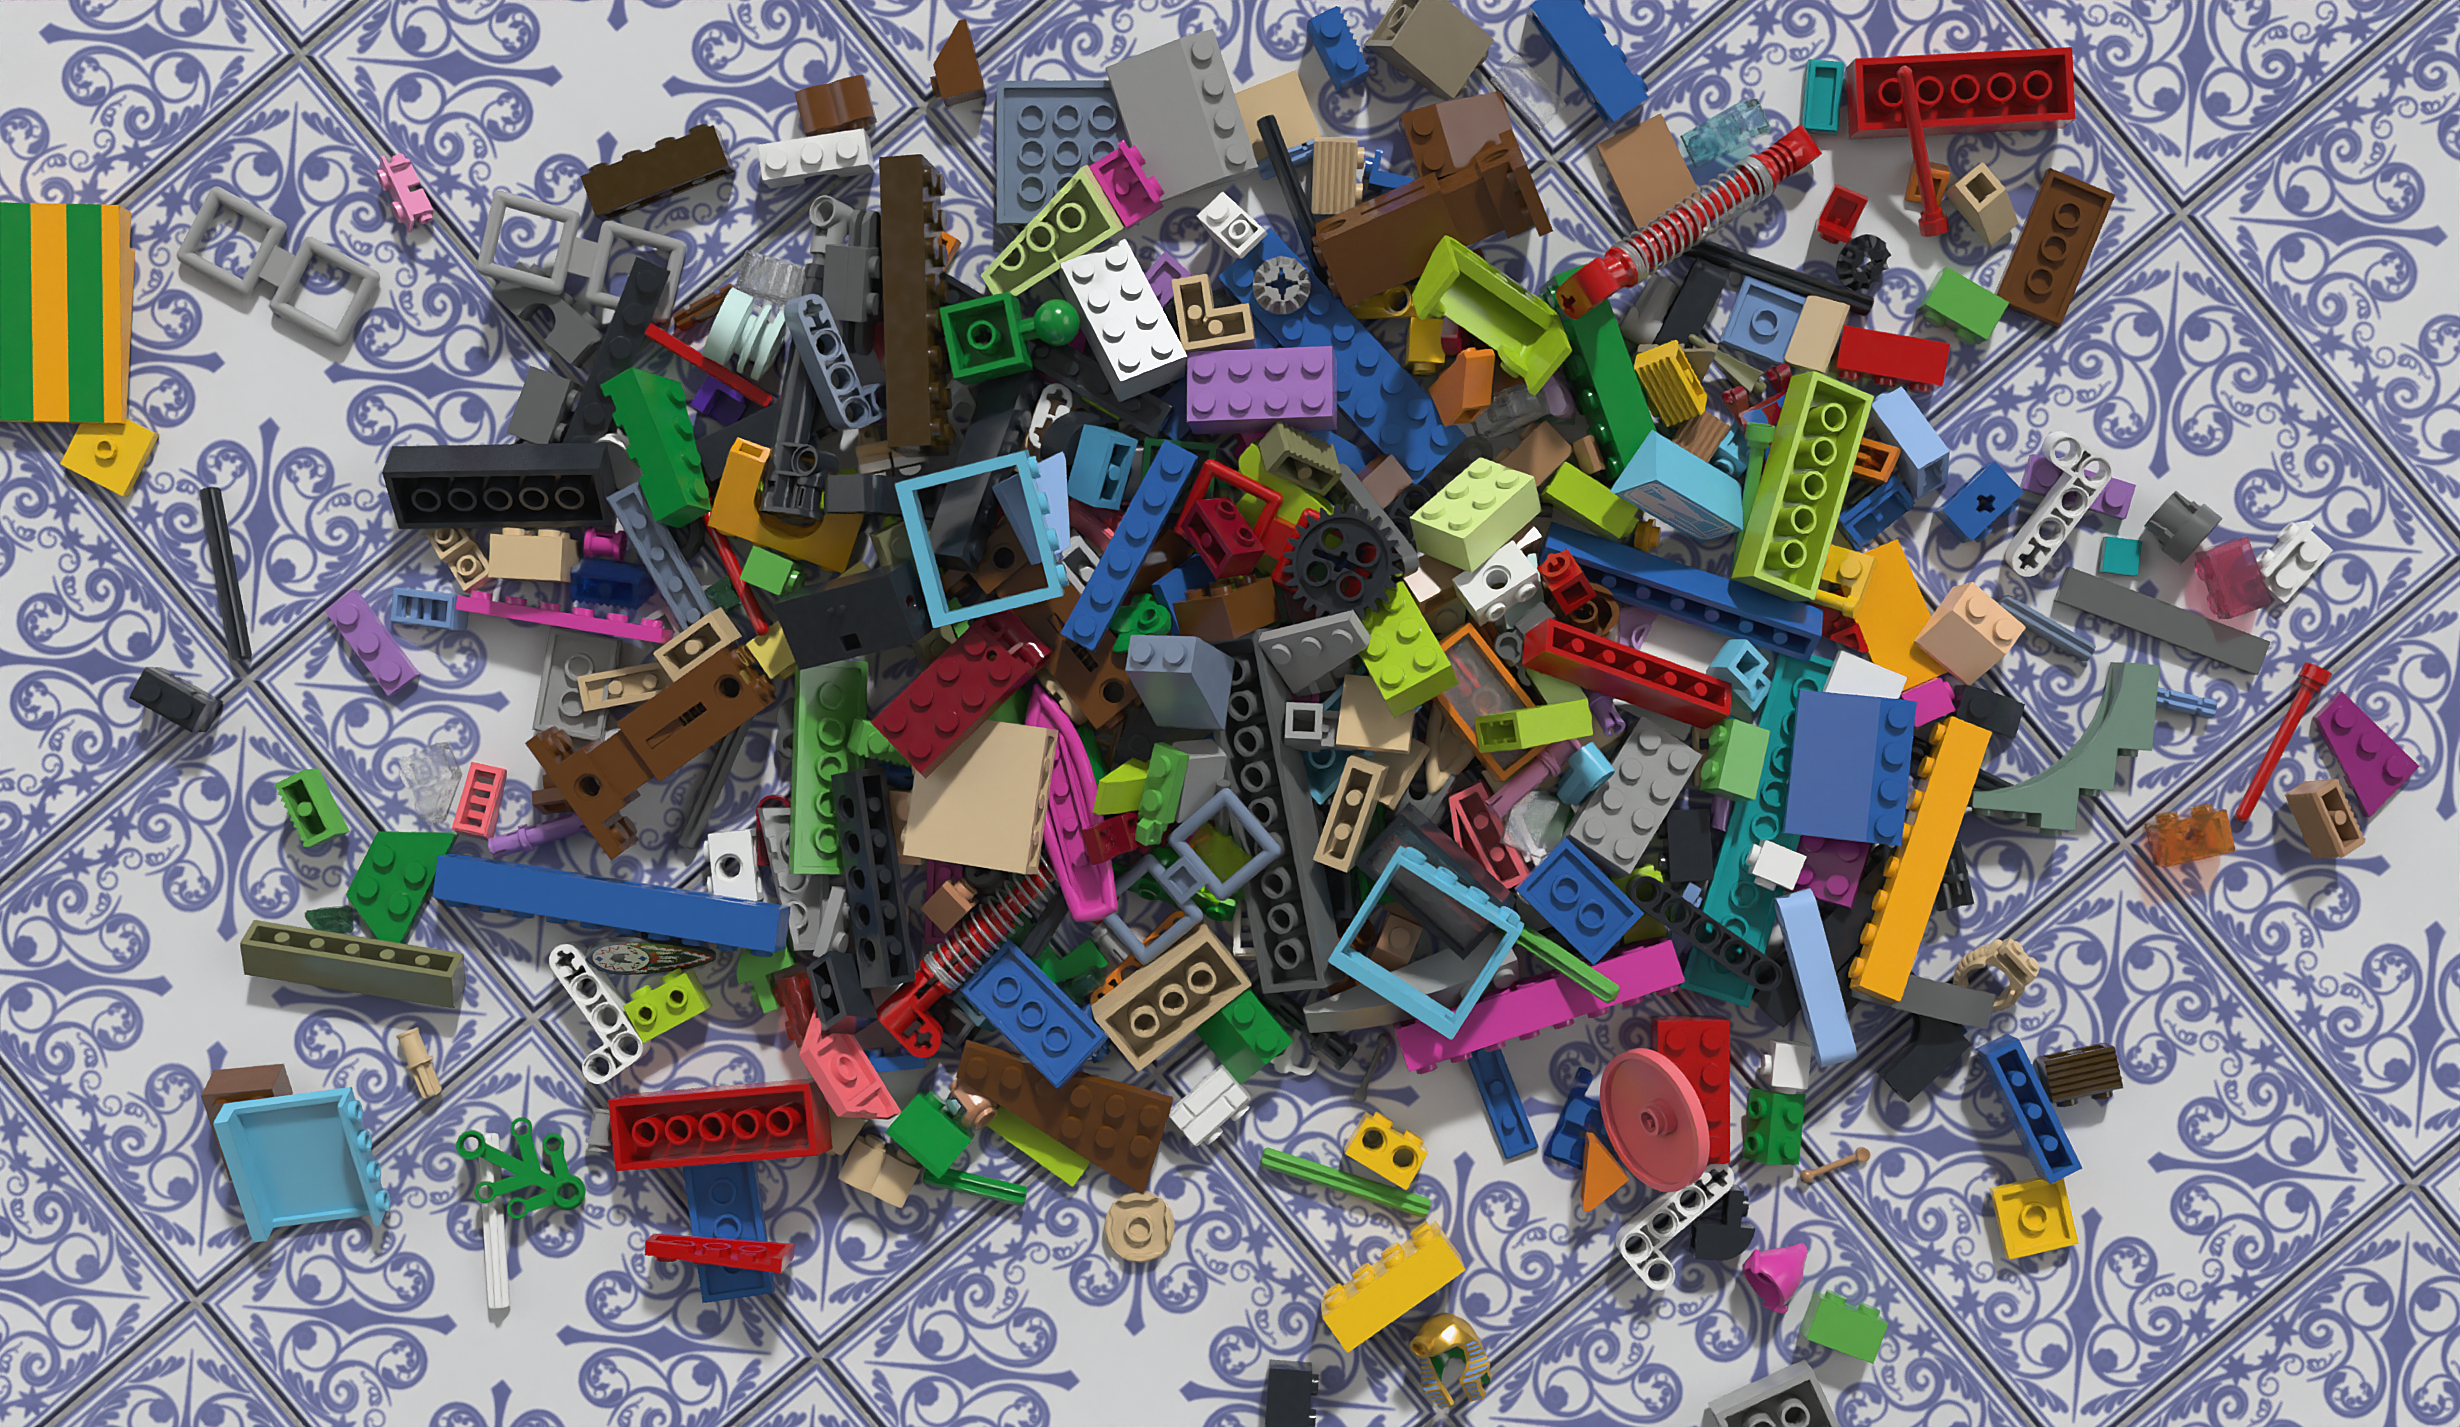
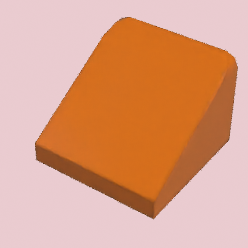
M1913 160L1904 199L1922 204ZM1929 161L1937 205L1940 207L1951 173L1947 165Z

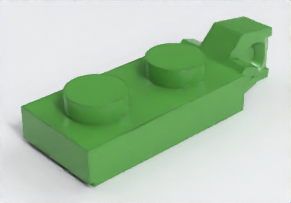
M1164 742L1154 744L1139 806L1138 819L1140 822L1137 824L1135 840L1145 846L1160 844L1163 831L1166 830L1169 823H1174L1190 757L1188 754Z

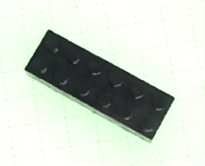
M607 443L392 446L382 471L398 529L612 526L615 516L606 499L617 492Z

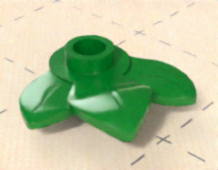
M1151 594L1134 595L1130 606L1120 607L1109 627L1110 630L1119 633L1113 646V652L1115 654L1128 653L1131 635L1165 636L1171 628V615L1167 608L1163 605H1158L1157 599Z

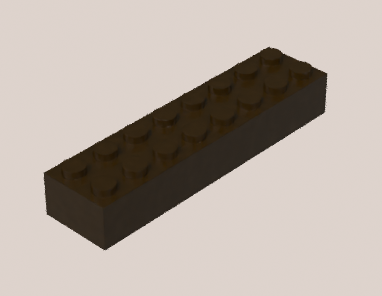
M922 154L879 157L888 448L906 458L948 456L949 446L953 445L954 440L953 428L951 424H948L947 410L952 409V393L950 388H947L946 374L951 373L949 353L945 351V334L939 310L949 300L948 284L946 281H943V267H947L948 264L947 249L945 245H942V232L946 231L947 228L946 214L943 209L941 210V196H944L946 191L945 179L943 174H940L934 165Z

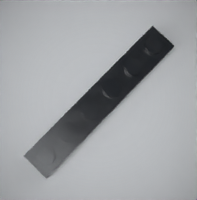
M636 256L562 443H595L606 435L613 417L612 413L615 412L616 407L611 396H604L600 385L633 367L646 335L645 331L650 325L670 275V270Z

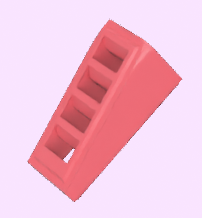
M471 762L452 825L454 832L462 836L485 841L493 837L507 774L506 769ZM478 776L494 779L493 785L477 782ZM475 790L490 793L489 799L474 796ZM472 804L486 807L485 813L471 810ZM469 819L482 821L481 827L469 825Z

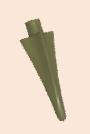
M1694 334L1688 336L1689 342L1695 347L1706 348L1707 343ZM1717 349L1712 362L1735 387L1743 386L1749 393L1753 392L1757 396L1765 391L1767 384L1759 379L1764 372Z

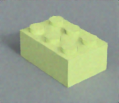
M1479 457L1410 517V522L1418 552L1472 573L1542 510L1533 476Z

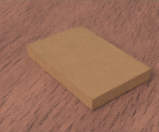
M1661 113L1597 144L1595 147L1637 232H1639L1641 226H1648L1649 220H1656L1658 214H1665L1668 208L1674 209L1675 203L1682 202L1686 196L1691 197L1692 192L1698 190ZM1700 194L1694 195L1697 201L1700 200ZM1690 199L1685 202L1689 207L1692 205Z

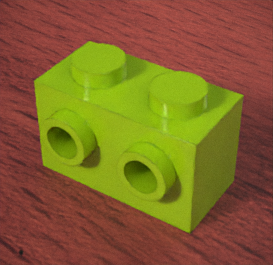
M678 968L661 977L663 985L652 990L648 984L630 994L633 1001L623 1005L642 1043L713 1006L694 969L683 973L681 968Z

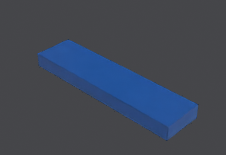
M1485 1048L1472 1051V1057L1467 1059L1505 1159L1507 1160L1539 1148L1501 1048L1491 1052H1486Z

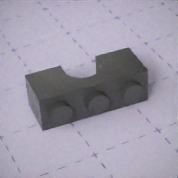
M519 261L513 267L516 270L551 278L535 263L529 267ZM501 281L491 292L517 317L528 321L538 310L551 308L556 319L555 327L544 341L569 364L579 369L602 344L605 334L599 329L603 324L588 311L582 315L573 306L577 301L565 290L559 295H554Z

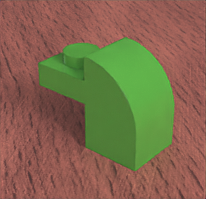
M786 938L785 949L773 953L772 957L751 955V949L746 948L738 961L736 971L738 985L752 980L754 987H751L753 1001L757 1007H762L764 1014L784 1005L773 972L798 963L794 950L789 948L788 939Z

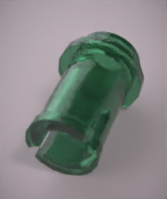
M1091 966L1075 979L1064 981L1061 990L1076 1005H1081L1084 1003L1086 996L1106 984V978L1100 968Z

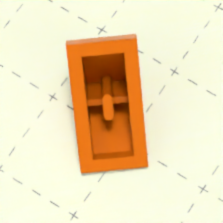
M1862 437L1851 476L1874 487L1887 483L1902 450L1895 446Z
M1586 1132L1580 1204L1584 1212H1591L1629 1181L1625 1169L1594 1133Z

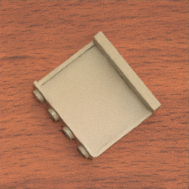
M986 720L926 779L912 766V773L915 776L913 789L909 792L906 802L907 810L909 811L908 823L901 835V844L904 847L903 855L1021 874H1037L1058 730Z

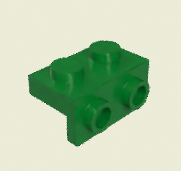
M1750 1088L1743 1157L1745 1159L1765 1165H1799L1806 1094L1800 1092L1785 1094L1759 1088Z

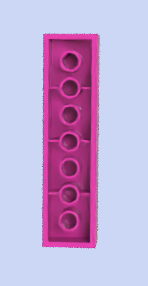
M1665 936L1640 940L1607 951L1595 965H1592L1586 958L1581 960L1619 986L1618 997L1609 1004L1603 1002L1556 969H1552L1515 981L1506 988H1497L1481 995L1452 1040L1417 1018L1392 1023L1408 1071L1416 1070L1417 1074H1424L1437 1069L1436 1063L1447 1059H1450L1451 1063L1461 1062L1471 1058L1472 1051L1485 1048L1486 1052L1495 1051L1505 1047L1506 1040L1518 1036L1520 1041L1528 1040L1539 1036V1029L1551 1025L1556 1030L1573 1025L1575 1023L1573 1018L1585 1014L1588 1015V1018L1602 1016L1609 1012V1006L1622 1003L1623 1007L1632 1006L1642 1002L1643 995L1655 991L1657 996L1672 993L1678 990L1677 984L1685 982L1672 940ZM1459 1005L1447 1009L1455 1013Z

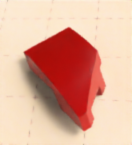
M1840 588L1834 589L1829 592L1832 594L1845 597L1842 589ZM1806 601V605L1823 610L1821 636L1863 653L1869 651L1859 623L1854 622L1853 618L1843 616L1842 611Z

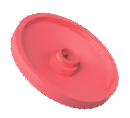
M1636 1048L1614 1057L1607 1064L1601 1078L1600 1107L1607 1134L1618 1156L1636 1178L1655 1190L1675 1192L1694 1184L1700 1179L1706 1169L1710 1140L1706 1117L1692 1085L1674 1063L1656 1051Z

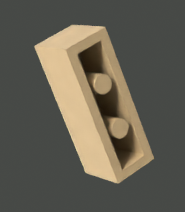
M1357 752L1347 758L1313 860L1346 873L1356 866L1355 863L1358 860L1390 767L1389 764Z

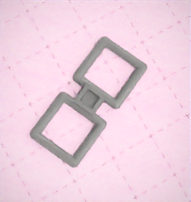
M213 187L177 252L178 261L245 297L253 294L261 278L279 287L270 303L272 312L335 346H344L380 280L379 273L314 237H306L295 256L278 246L287 230V225L284 221L221 187ZM220 204L269 229L243 279L194 254ZM313 254L362 279L336 330L287 304Z
M504 191L494 193L476 267L480 275L559 295L564 290L567 273L589 279L585 293L587 303L615 311L620 297L602 293L601 290L613 239L617 237L671 252L667 269L671 272L660 297L658 307H656L652 317V321L659 323L669 321L687 247L685 242L617 222L605 221L601 226L598 243L576 237L580 222V215L576 211ZM506 207L564 223L551 279L493 263Z

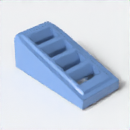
M393 587L390 622L447 630H466L469 612L456 610L455 608L457 595L469 596ZM408 596L412 597L410 617H406ZM425 598L424 617L421 618L422 600ZM437 600H440L438 620H435Z

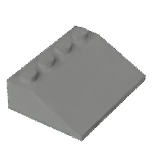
M1213 29L1179 38L1105 68L1131 147L1135 145L1145 160L1146 164L1141 166V169L1146 177L1150 178L1154 175L1165 194L1159 197L1162 202L1250 176L1258 168Z

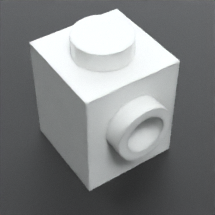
M1760 840L1759 845H1752L1745 864L1750 865L1747 873L1756 877L1754 880L1755 884L1772 891L1775 890L1776 885L1787 890H1793L1806 856L1768 840Z
M1769 1039L1768 1055L1763 1054L1761 1060V1075L1765 1076L1767 1083L1775 1086V1092L1796 1094L1797 1089H1808L1812 1047L1805 1042Z

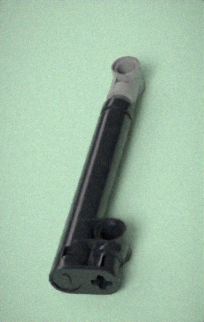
M827 195L815 199L810 208L809 217L815 225L810 248L813 261L812 263L805 264L804 282L801 285L800 296L808 294L823 296L826 244L845 243L846 236L849 234L850 215L853 209ZM808 309L803 310L804 316L809 313ZM816 327L809 328L810 331L817 330ZM793 337L791 338L759 511L785 518L823 521L824 515L819 513L824 492V476L837 475L839 461L834 454L808 445L817 394ZM818 337L816 347L819 353L823 354L825 346Z

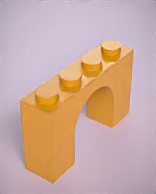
M738 437L729 451L707 526L716 528L719 533L726 536L736 535L750 540L757 547L772 548L784 552L791 559L815 563L825 571L845 573L866 514L826 513L823 521H817L805 526L787 524L774 515L760 512L761 488L770 449Z

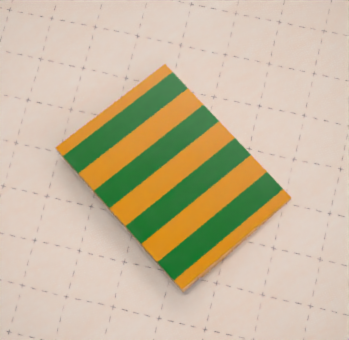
M0 202V422L126 425L135 250L130 248L131 212L124 207L105 204Z

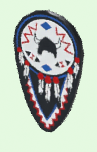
M641 931L642 938L613 937L593 942L587 947L585 956L586 961L599 971L616 975H640L671 972L678 968L685 970L713 962L716 959V952L703 946L686 945L678 941L648 938V932Z

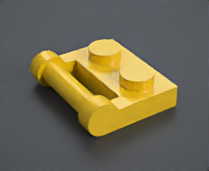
M1831 544L1820 580L1852 589L1851 593L1845 598L1818 589L1815 600H1810L1809 602L1842 611L1843 616L1855 619L1860 611L1878 559Z

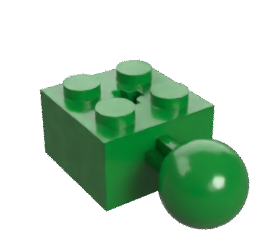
M1009 291L939 308L953 377L964 386L1032 370L1033 366L1027 341L1040 338L1046 344L1062 346L1071 342L1076 337L1080 328V318L1077 310L1069 302L1061 299L1046 301L1037 309L1034 317L1023 320L1019 299ZM986 333H990L992 335L990 342L983 345L981 341L986 340Z

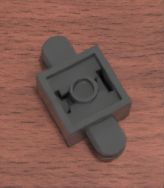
M863 209L853 210L850 215L849 242L826 244L822 298L827 303L833 319L843 320L842 341L847 353H857L863 356H868L873 350L875 321L884 320L882 246H880L881 215L878 211L873 210L867 212Z

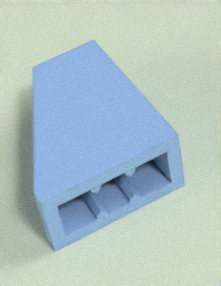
M1902 386L1893 392L1886 391L1876 397L1871 405L1870 421L1884 444L1895 446L1902 450L1895 465L1916 500L1948 483L1950 451Z
M1063 452L1038 463L1041 477L1036 478L1039 493L1046 492L1051 513L1045 515L1048 528H1055L1058 536L1060 550L1055 551L1057 561L1064 558L1061 551L1071 547L1066 458ZM1018 473L992 486V489L1031 565L1042 562L1021 478Z

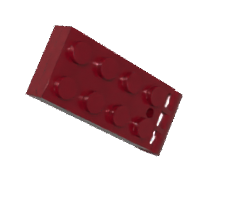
M1011 609L985 615L984 617L981 616L870 723L926 779L1028 679L1050 660L1053 651ZM997 655L994 661H989L991 656Z

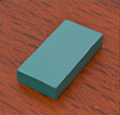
M1809 59L1806 62L1801 124L1808 134L1831 136L1838 134L1844 62Z

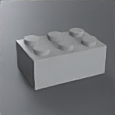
M1805 1359L1708 1403L1719 1427H1840L1814 1370Z

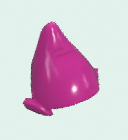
M1804 1243L1761 1252L1755 1248L1748 1259L1742 1264L1746 1280L1753 1290L1765 1301L1762 1305L1768 1310L1782 1314L1788 1311V1306L1785 1304L1794 1296L1803 1279L1808 1254Z

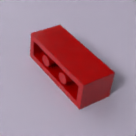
M1843 325L1831 357L1829 372L1839 373L1838 379L1844 381L1860 382L1861 377L1873 379V385L1878 387L1895 388L1896 384L1909 386L1908 391L1930 394L1931 390L1943 386L1950 344Z

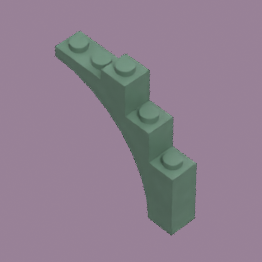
M2110 662L2106 688L2096 714L2076 744L2060 760L2039 775L2010 787L1991 791H1972L1967 807H1972L1971 814L1994 816V810H2006L2007 818L2027 819V826L2039 828V835L2061 837L2062 830L2075 831L2078 796L2100 797V790L2114 791L2117 755L2138 757V750L2152 751L2160 665Z

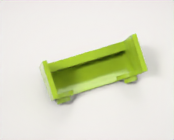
M1447 235L1441 239L1435 247L1412 294L1413 306L1417 317L1424 320L1425 318L1431 319L1433 316L1441 318L1443 315L1447 316L1498 351L1499 357L1502 360L1500 366L1503 370L1514 378H1517L1519 375L1525 379L1529 393L1536 396L1572 352L1559 315L1542 299L1457 240Z

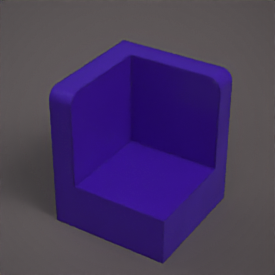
M708 374L690 405L727 427L742 418L751 400Z

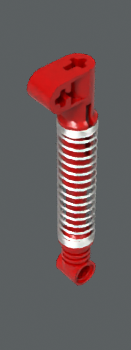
M1802 124L1760 154L1748 155L1735 163L1734 168H1727L1725 173L1718 174L1717 179H1711L1708 185H1702L1699 191H1693L1691 197L1686 196L1682 202L1675 203L1674 209L1668 208L1665 214H1658L1656 220H1649L1648 226H1641L1639 232L1634 231L1631 233L1630 238L1625 237L1622 241L1616 242L1605 252L1603 259L1597 257L1582 267L1557 288L1556 298L1558 304L1567 316L1572 319H1579L1622 288L1629 289L1637 286L1646 280L1648 275L1655 274L1657 270L1664 268L1665 264L1671 263L1674 258L1680 257L1683 252L1689 251L1692 246L1698 245L1700 241L1716 233L1726 223L1732 222L1735 217L1741 216L1743 212L1750 210L1752 206L1765 200V198L1774 193L1778 183L1806 167L1822 155V152ZM1733 170L1735 177L1732 178L1728 175L1729 171ZM1725 176L1726 183L1719 181L1720 178ZM1713 182H1717V189L1711 187ZM1704 188H1708V195L1702 192ZM1695 194H1700L1699 201L1694 198ZM1748 197H1750V198H1751V201H1750V202H1746L1745 199H1747ZM1688 199L1691 200L1692 205L1690 207L1685 204ZM1742 202V208L1736 207V205ZM1734 208L1733 214L1727 212ZM1725 214V220L1720 219L1719 217ZM1716 220V225L1710 224L1711 222ZM1705 226H1708L1707 231L1703 230Z
M1041 849V852L1047 857L1044 859L1040 853L1041 861L1039 860L1037 874H1023L1024 876L1019 873L1013 872L1012 878L1015 884L1009 880H1004L1006 891L1001 888H995L998 899L993 896H987L988 903L986 905L979 904L978 913L970 912L971 920H962L963 927L961 929L954 928L953 937L945 936L946 943L937 944V952L930 951L929 954H926V957H923L920 961L919 969L915 972L916 981L903 983L876 1009L878 1020L915 1057H931L938 1051L943 1039L942 1026L930 1014L928 1009L943 994H951L956 990L958 985H961V981H965L963 975L967 972L974 973L972 967L976 963L982 965L980 959L983 956L990 957L988 952L992 948L999 950L997 943L1001 939L1007 942L1005 936L1009 932L1015 934L1013 918L1020 926H1024V923L1016 916L1018 913L1023 911L1029 918H1032V915L1025 908L1029 903L1037 910H1040L1039 905L1033 900L1038 894L1045 902H1049V899L1042 893L1046 887L1054 894H1057V891L1050 885L1054 879L1057 881L1058 879L1047 851ZM1016 876L1022 879L1020 883L1018 882ZM1007 884L1014 887V889L1010 890ZM999 892L1003 893L1006 896L1002 899ZM963 948L966 952L960 957L957 953ZM955 956L957 961L952 965L949 961ZM935 975L937 980L921 994L918 990ZM921 1017L924 1021L921 1023L918 1031L915 1029L907 1036L904 1031L916 1019ZM929 1031L932 1034L929 1040L930 1043L926 1040L922 1043L917 1041L919 1032L925 1034Z

